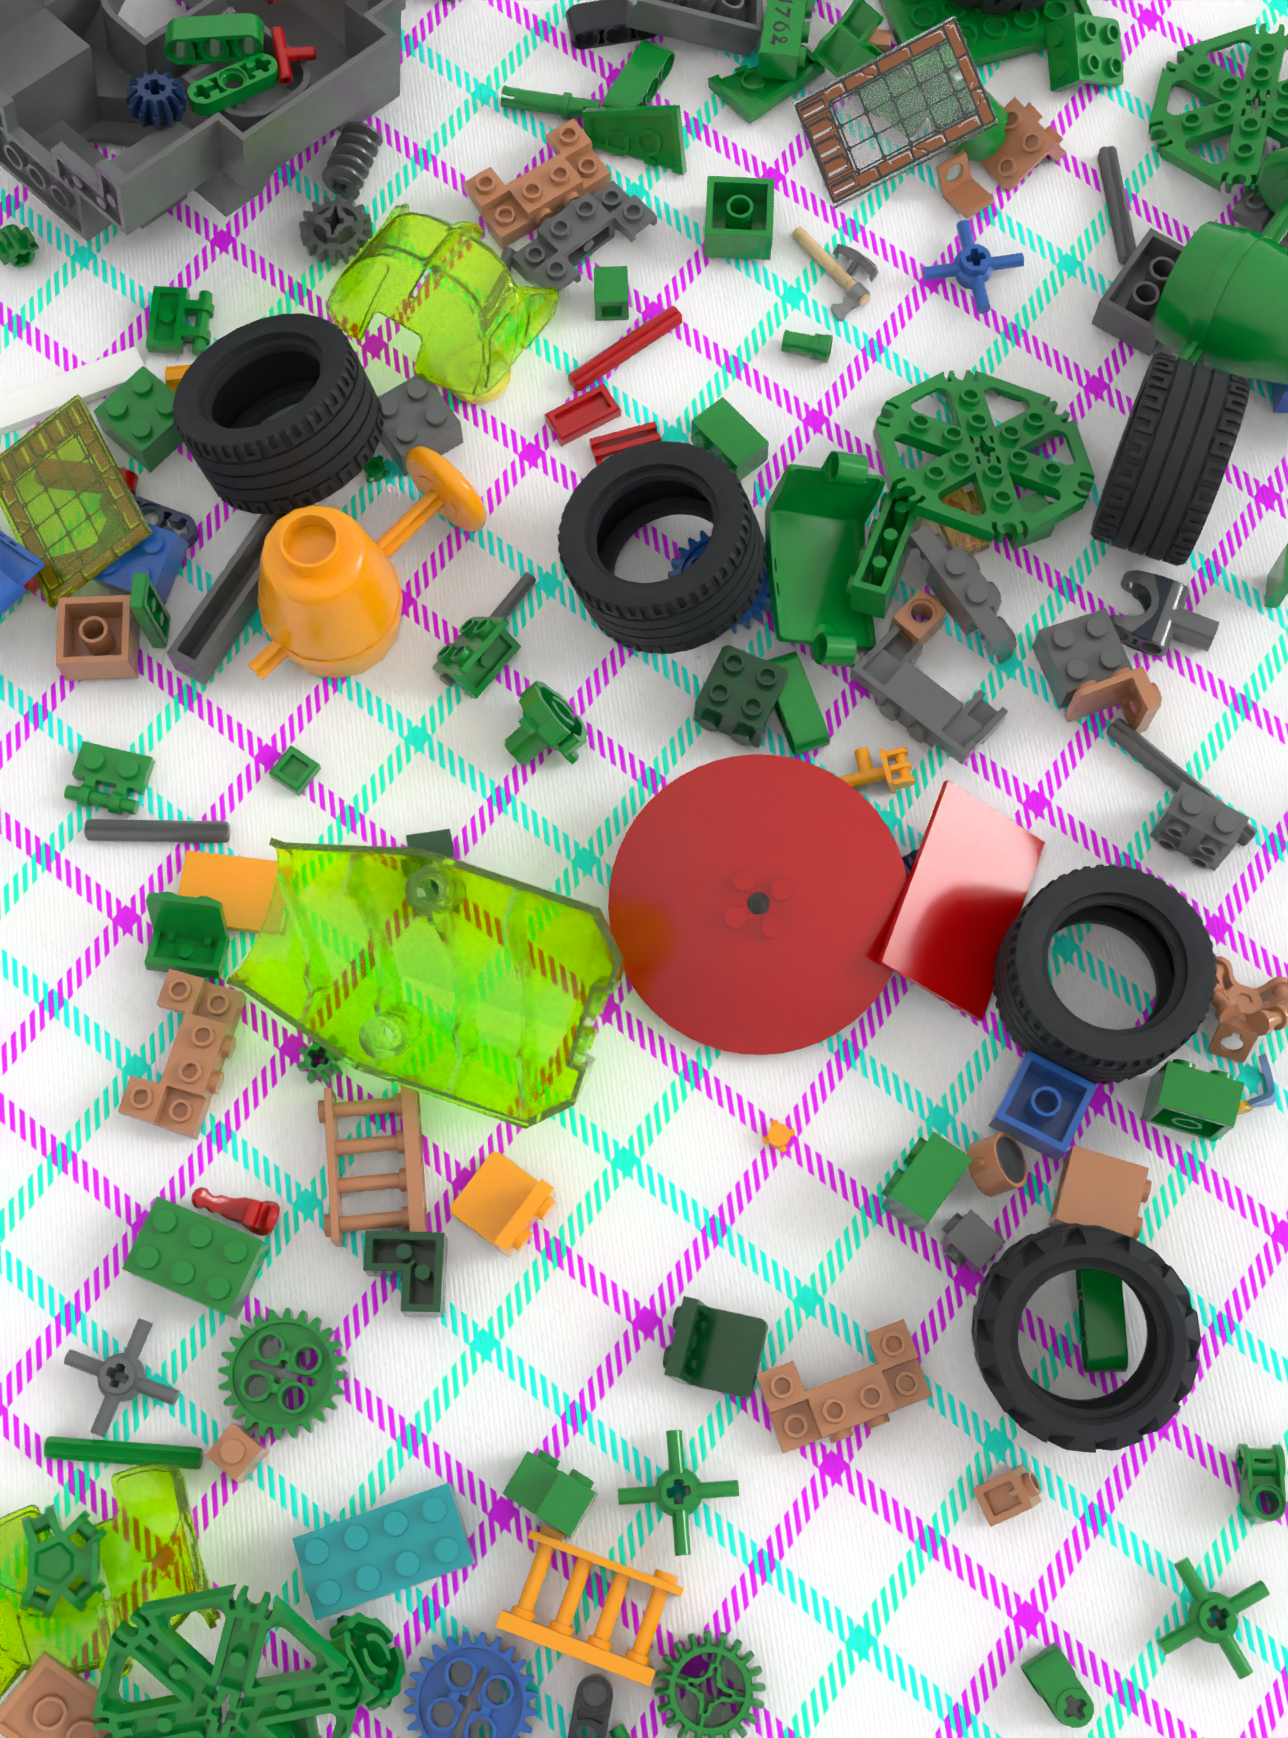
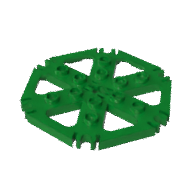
M1256 23L1186 46L1184 51H1178V64H1173L1170 61L1166 63V69L1162 68L1148 132L1151 141L1159 139L1156 141V152L1160 153L1159 157L1221 192V185L1225 181L1226 193H1231L1233 185L1242 184L1244 186V195H1248L1251 192L1252 184H1255L1254 195L1259 194L1257 172L1261 166L1267 136L1288 147V79L1279 82L1284 55L1288 50V34L1284 36L1285 27L1283 24H1280L1278 31L1272 34L1266 32L1267 23H1262L1259 34H1256ZM1238 43L1248 44L1251 48L1244 80L1208 61L1206 56L1211 52H1216ZM1173 86H1179L1210 103V105L1179 115H1172L1167 111ZM1256 99H1259V108L1256 110L1255 116H1252L1251 109L1255 105ZM1232 134L1226 160L1220 164H1211L1186 149Z
M966 370L963 380L957 379L954 371H949L946 380L943 371L887 400L882 407L880 416L877 417L873 430L889 492L895 489L893 496L895 499L901 496H909L906 509L908 511L914 510V515L992 543L993 537L997 543H1002L1005 532L1013 536L1015 543H1019L1022 534L1024 540L1027 541L1083 509L1095 475L1075 419L1073 418L1068 422L1069 412L1057 415L1055 411L1058 403L1056 401L1050 402L1051 397L978 371L973 375L970 370ZM986 391H995L1000 396L1014 401H1023L1028 405L1029 409L994 427L984 393ZM934 392H939L947 400L954 425L918 413L912 409L911 405ZM1053 437H1064L1074 463L1072 465H1062L1028 451ZM895 441L938 456V458L918 469H907L900 462ZM972 482L982 515H974L946 505L940 499ZM1013 484L1058 501L1037 513H1027L1020 507Z
M236 1584L143 1602L142 1606H138L130 1617V1620L137 1627H132L123 1619L118 1628H115L110 1639L91 1720L97 1718L93 1725L94 1731L106 1729L111 1732L104 1735L103 1738H293L278 1723L331 1713L336 1717L332 1738H350L361 1697L357 1698L359 1693L358 1686L346 1688L341 1685V1683L350 1682L353 1670L352 1667H347L349 1661L280 1597L276 1596L273 1610H269L270 1592L265 1591L261 1602L255 1604L248 1600L249 1586L244 1585L240 1589L236 1600H234L233 1594ZM209 1608L218 1609L225 1615L226 1619L214 1665L172 1628L170 1619L173 1616ZM274 1627H282L289 1631L316 1657L317 1663L312 1668L256 1679L268 1631ZM132 1656L174 1695L138 1702L124 1700L119 1693V1686L126 1658ZM242 1692L245 1693L244 1698H240ZM229 1694L228 1704L230 1705V1713L227 1714L224 1723H222L223 1713L221 1712V1705Z

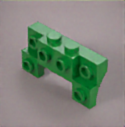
M853 0L840 20L820 40L811 56L839 80L871 63L874 65L875 61L886 56V54L869 40L884 17L864 0ZM934 60L928 61L917 78L919 82H924L943 72L944 69ZM897 66V67H895V68H893V69L887 71V72L884 73V74H887V73H889V72H891V71H893V70L899 68V66ZM902 68L886 77L892 96H897L917 85V80H914ZM946 73L925 82L921 86L930 105L939 101L952 89ZM949 74L953 86H955L958 81ZM881 75L878 76V77H876V78H874V79H872L871 81H869V82H867V83H865V84H863V85L857 87V88H861V87H863V86L869 84L870 82H872V81H874V80L880 78ZM884 79L868 85L859 92L862 100L867 104L865 107L868 111L888 101L891 97ZM918 87L895 99L896 106L903 119L926 108V102ZM853 93L851 95L853 97H859L858 93ZM892 101L870 111L872 115L878 118L882 117L890 125L900 120ZM924 110L904 121V126L910 139L917 135L929 118V110ZM899 123L893 126L898 132H900L905 138H907L902 124Z

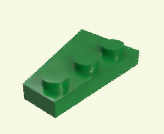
M807 48L805 67H798L796 81L757 77L758 66L748 68L747 65L735 68L736 73L730 76L720 78L718 74L708 78V86L751 124L823 74L825 67L811 56L813 52Z
M680 105L588 107L582 111L584 132L591 139L592 147L620 156L629 155L644 160L645 164L654 167L660 165L673 169V173L684 175L687 172Z

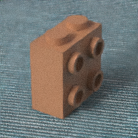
M1073 1145L1066 1152L1048 1225L1057 1226L1073 1223L1097 1225L1137 1240L1143 1223V1218L1138 1216L1141 1202L1146 1203L1152 1181L1147 1180L1149 1168Z

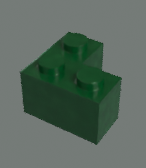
M365 1231L363 1271L372 1277H402L401 1313L405 1317H444L448 1238L445 1233Z

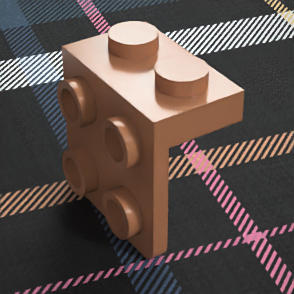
M1016 97L1004 107L1008 113L1009 124L1006 122L1004 132L1007 135L1003 144L991 157L980 161L996 181L1008 191L1012 190L1046 155L1051 156L1058 162L1066 154L1059 145L1064 139L1051 125L1044 129L1038 122L1043 116L1030 102L1024 107Z
M1143 666L1133 670L1126 667L1111 674L1109 679L1098 683L1096 680H1090L1079 685L1064 716L1067 722H1072L1119 705L1128 725L1138 733L1147 731L1160 708L1162 697L1158 686L1154 682H1150Z

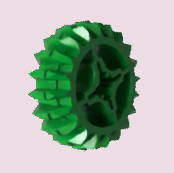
M705 1630L703 1632L704 1644L700 1645L697 1644L693 1633L688 1634L687 1637L691 1648L686 1651L681 1643L675 1642L673 1647L680 1654L675 1661L668 1654H664L662 1660L671 1666L670 1672L668 1673L664 1670L656 1671L657 1678L667 1680V1687L659 1686L654 1688L655 1695H667L668 1701L657 1706L658 1712L664 1713L670 1709L673 1712V1715L665 1721L666 1727L671 1728L679 1721L682 1727L677 1733V1738H685L689 1730L694 1732L693 1738H702V1735H707L708 1738H716L715 1735L722 1734L723 1738H731L728 1731L733 1728L736 1729L740 1737L744 1738L747 1732L740 1722L745 1718L749 1723L755 1725L758 1721L753 1714L748 1712L750 1706L758 1709L764 1707L762 1700L753 1698V1691H765L766 1686L761 1682L752 1683L751 1678L761 1674L762 1668L761 1666H754L748 1669L746 1666L755 1656L754 1653L749 1650L740 1658L736 1653L741 1648L742 1641L736 1639L730 1649L725 1647L727 1641V1633L725 1632L720 1633L718 1644L711 1643L712 1635L710 1630ZM703 1653H712L709 1666L703 1675L696 1677L679 1673L684 1664L691 1658ZM724 1657L732 1660L738 1667L743 1679L744 1692L724 1685L721 1678ZM716 1667L714 1675L716 1678L715 1685L723 1692L731 1695L720 1694L717 1698L713 1696L714 1700L708 1701L706 1710L703 1711L705 1705L704 1693L698 1687L688 1683L700 1684L702 1680L706 1682V1678L712 1677L713 1669ZM675 1686L685 1688V1690H689L697 1696L698 1709L695 1722L688 1718L680 1709L675 1696ZM729 1702L740 1705L735 1714L728 1720L716 1725H707L712 1709L718 1703Z

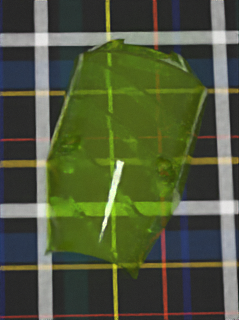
M271 838L269 845L273 846L277 852V874L270 905L252 949L238 970L228 977L226 984L240 988L353 1069L512 1125L527 1129L576 1104L596 1061L595 1057L586 1052L591 1050L597 1034V1028L593 1027L595 1020L599 1014L603 1013L609 994H612L620 987L625 963L624 956L599 907L426 848L288 843ZM432 880L438 884L439 895L434 891ZM385 1027L389 1028L392 1032V1042L388 1040L385 1034Z

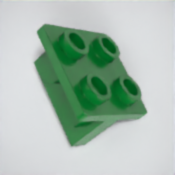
M472 617L461 626L459 630L461 634L453 644L449 643L440 650L437 655L438 661L432 668L436 673L448 674L470 698L477 699L521 648V645L504 629L509 624L504 617Z

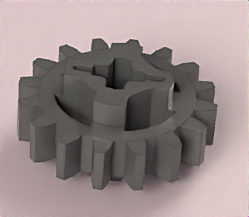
M337 194L335 201H330L327 196H323L324 204L322 205L313 201L311 203L313 212L304 210L303 216L305 221L299 222L302 244L307 247L309 256L317 254L318 262L320 263L324 262L326 258H330L332 266L336 265L338 259H342L346 265L349 264V256L351 255L358 259L361 258L360 248L368 250L370 248L368 239L373 238L370 214H366L365 206L363 204L356 206L352 197L346 202H342L341 194Z

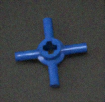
M962 220L956 224L962 251L956 255L954 263L923 267V279L927 281L956 276L957 282L962 287L972 289L977 312L984 314L991 309L985 282L990 279L995 270L1024 266L1023 253L991 257L986 247L974 243L969 221Z

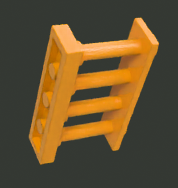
M543 1525L539 1533L530 1530L528 1538L540 1542L517 1606L513 1605L511 1612L501 1610L495 1627L650 1687L656 1669L648 1666L651 1658L647 1657L669 1592L679 1596L682 1595L684 1588L676 1585L678 1577L655 1569L653 1576L574 1547L562 1542L564 1533ZM556 1548L578 1558L555 1621L551 1620L549 1627L533 1621L536 1614L532 1611ZM595 1563L616 1572L594 1635L589 1634L586 1642L573 1637L574 1628L570 1626L592 1564ZM632 1577L654 1587L632 1650L628 1649L624 1657L610 1651L612 1643L609 1642Z

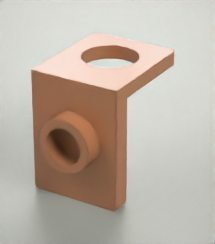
M964 150L936 166L942 197L966 219L994 202L993 196L972 178L967 153ZM956 164H960L961 170L958 176L953 180H947L949 169Z

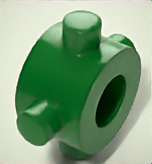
M382 456L372 457L363 468L367 483L379 482L384 477L387 478L389 476V471L385 470L384 458Z

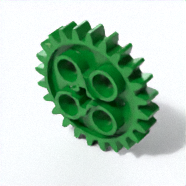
M290 1308L285 1309L281 1319H279L275 1310L270 1309L267 1322H264L256 1314L254 1315L255 1328L251 1330L249 1327L241 1324L240 1328L244 1337L241 1340L235 1337L229 1338L231 1344L236 1348L234 1352H222L221 1355L230 1361V1365L218 1369V1372L228 1376L229 1380L218 1387L222 1391H231V1395L223 1401L225 1406H238L231 1417L238 1420L247 1416L244 1429L250 1431L259 1423L258 1436L265 1438L269 1430L273 1428L274 1438L281 1440L284 1430L288 1429L290 1436L296 1439L299 1434V1426L302 1425L306 1431L312 1433L314 1432L312 1424L314 1418L326 1423L327 1419L323 1410L326 1407L332 1410L338 1409V1406L331 1399L333 1395H345V1391L336 1385L337 1381L345 1380L349 1377L348 1374L338 1371V1366L348 1362V1359L345 1356L335 1355V1352L343 1344L340 1341L329 1343V1339L334 1333L332 1328L329 1327L319 1332L322 1320L319 1317H316L310 1324H307L308 1313L304 1310L299 1313L295 1320ZM272 1338H278L281 1343L279 1354L274 1358L266 1359L262 1351L265 1342ZM315 1350L318 1354L317 1365L312 1370H302L299 1364L301 1355L305 1351ZM256 1360L279 1369H284L286 1363H288V1370L295 1374L315 1379L317 1384L311 1387L288 1378H283L281 1384H279V1377L272 1373L252 1368L250 1364ZM259 1376L265 1377L267 1380V1390L261 1397L253 1398L249 1392L251 1381ZM301 1388L305 1394L304 1403L298 1409L290 1410L286 1404V1397L292 1389Z

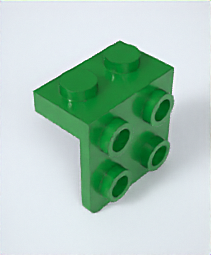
M1072 13L1045 25L1051 91L1062 92L1082 83L1112 87L1123 84L1124 67L1121 52V32L1116 19Z
M172 892L148 893L146 905L153 927V934L144 961L146 970L168 972L169 969L194 976L220 979L230 943L222 903L207 896L196 898L180 896Z

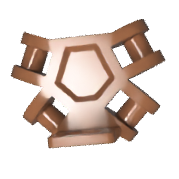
M1216 956L1215 966H1217V973L1215 974V979L1217 980V986L1213 990L1215 995L1210 1001V1009H1216L1214 1015L1220 1023L1209 1044L1208 1051L1212 1054L1243 1063L1258 1036L1288 1027V979L1278 976L1261 987L1250 988L1236 981L1229 960L1222 956ZM1233 1032L1240 1034V1040L1243 1042V1046L1235 1050L1227 1049L1221 1044L1222 1039L1232 1036Z

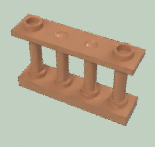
M416 1080L400 1081L401 1093H395L394 1097L337 1102L336 1094L332 1088H324V1100H318L319 1122L325 1123L330 1205V1214H324L325 1237H331V1242L336 1247H344L343 1232L402 1226L403 1230H409V1232H428L420 1095ZM396 1113V1116H402L403 1130L397 1131V1135L339 1140L337 1118ZM398 1150L399 1154L405 1153V1168H400L399 1173L341 1178L339 1155ZM400 1188L401 1192L407 1191L408 1206L401 1207V1211L343 1216L341 1193Z

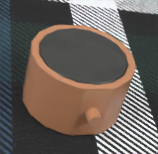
M1000 1132L973 1142L968 1147L967 1155L973 1159L968 1166L970 1175L977 1188L984 1195L993 1197L1024 1186L1027 1180V1165L1021 1148L1010 1134Z

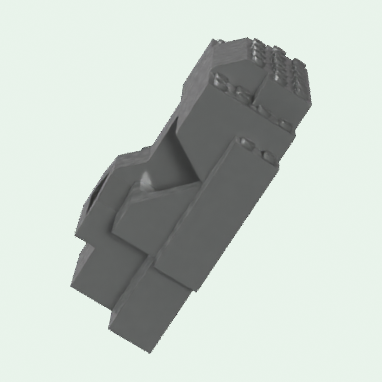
M0 0V166L86 241H89L112 224L126 235H129L139 227L143 229L185 200L188 193L192 190H195L227 217L259 195L277 168L335 128L341 132L343 126L348 122H363L400 96L401 11L406 9V0H181L191 9L179 17L238 13L257 15L265 25L263 54H268L274 59L275 54L270 31L276 26L284 29L287 48L314 46L316 49L315 60L290 62L293 81L290 84L283 85L291 92L273 105L260 111L250 112L232 109L235 106L233 105L211 116H199L190 110L187 93L188 87L193 82L237 62L176 65L170 62L164 54L167 24L144 38L118 16L125 0ZM155 69L160 75L170 72L173 79L180 80L186 95L187 106L186 111L183 112L182 121H173L172 128L165 125L160 126L158 131L154 125L143 128L139 121L132 119L129 106L126 103V94L130 80L132 78H139L141 71L148 75L153 74ZM229 81L225 86L235 89L242 86V84L237 81ZM90 143L132 144V146L113 159L108 160Z

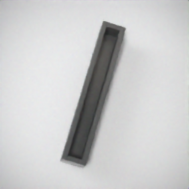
M289 512L261 514L166 652L175 670L203 685H206L259 607L257 600L258 581L264 540L276 521Z

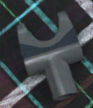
M1131 570L1123 575L1121 580L1122 588L1131 593L1132 597L1142 604L1144 613L1138 616H1109L1122 644L1142 653L1158 657L1167 654L1172 639L1206 652L1209 650L1216 635L1219 622L1183 609L1189 595V590L1184 584L1162 575L1139 570Z

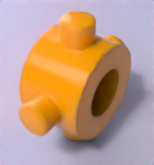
M773 1120L770 1122L771 1127L767 1136L762 1137L763 1143H769L771 1147L779 1149L780 1153L786 1152V1146L789 1143L790 1137L795 1136V1131L793 1128L788 1129L787 1126L779 1124L778 1120Z

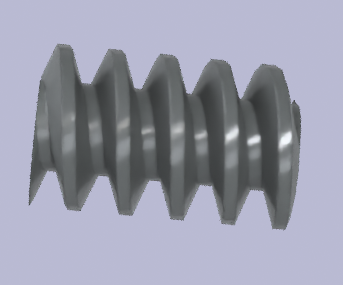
M348 122L343 126L341 135H339L336 141V146L332 150V156H330L327 167H325L322 173V180L331 192L336 195L341 194V197L346 200L350 197L354 198V200L358 199L360 195L359 189L363 188L365 184L364 179L369 175L368 168L372 167L374 163L373 157L377 156L379 152L378 147L383 143L382 136L378 130L362 122Z

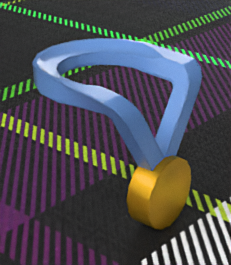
M1266 1054L1260 1055L1258 1058L1268 1092L1249 1100L1240 1101L1237 1115L1250 1112L1252 1108L1270 1106L1276 1102L1272 1072Z

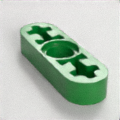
M255 54L193 82L187 90L190 110L199 116H211L272 88L278 82L277 61L268 54ZM229 81H237L242 86L231 89L226 87L225 84Z

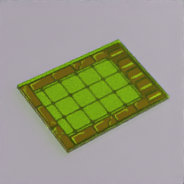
M75 395L0 454V507L18 543L44 562L45 566L34 576L51 608H55L58 605V598L72 595L152 534L145 517L80 395Z

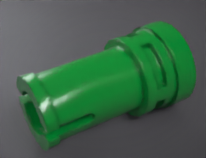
M785 330L781 351L811 356V359L828 363L833 336L818 333L814 336Z

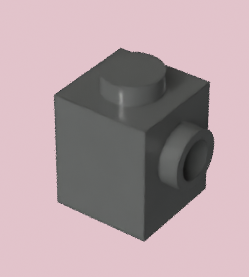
M970 1209L964 1217L957 1212L942 1228L947 1235L940 1243L945 1247L943 1250L944 1255L958 1267L964 1265L975 1275L1006 1241Z

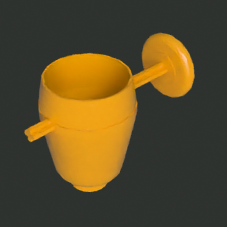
M424 446L413 447L407 451L405 467L411 480L423 497L376 542L356 520L334 507L312 505L298 508L276 521L264 540L260 558L257 599L262 624L273 641L248 664V667L259 679L264 680L286 658L312 675L336 679L364 673L384 659L397 640L403 605V596L397 570L389 558L437 512L455 526L466 531H478L485 526L487 513L481 498L462 473L436 451Z

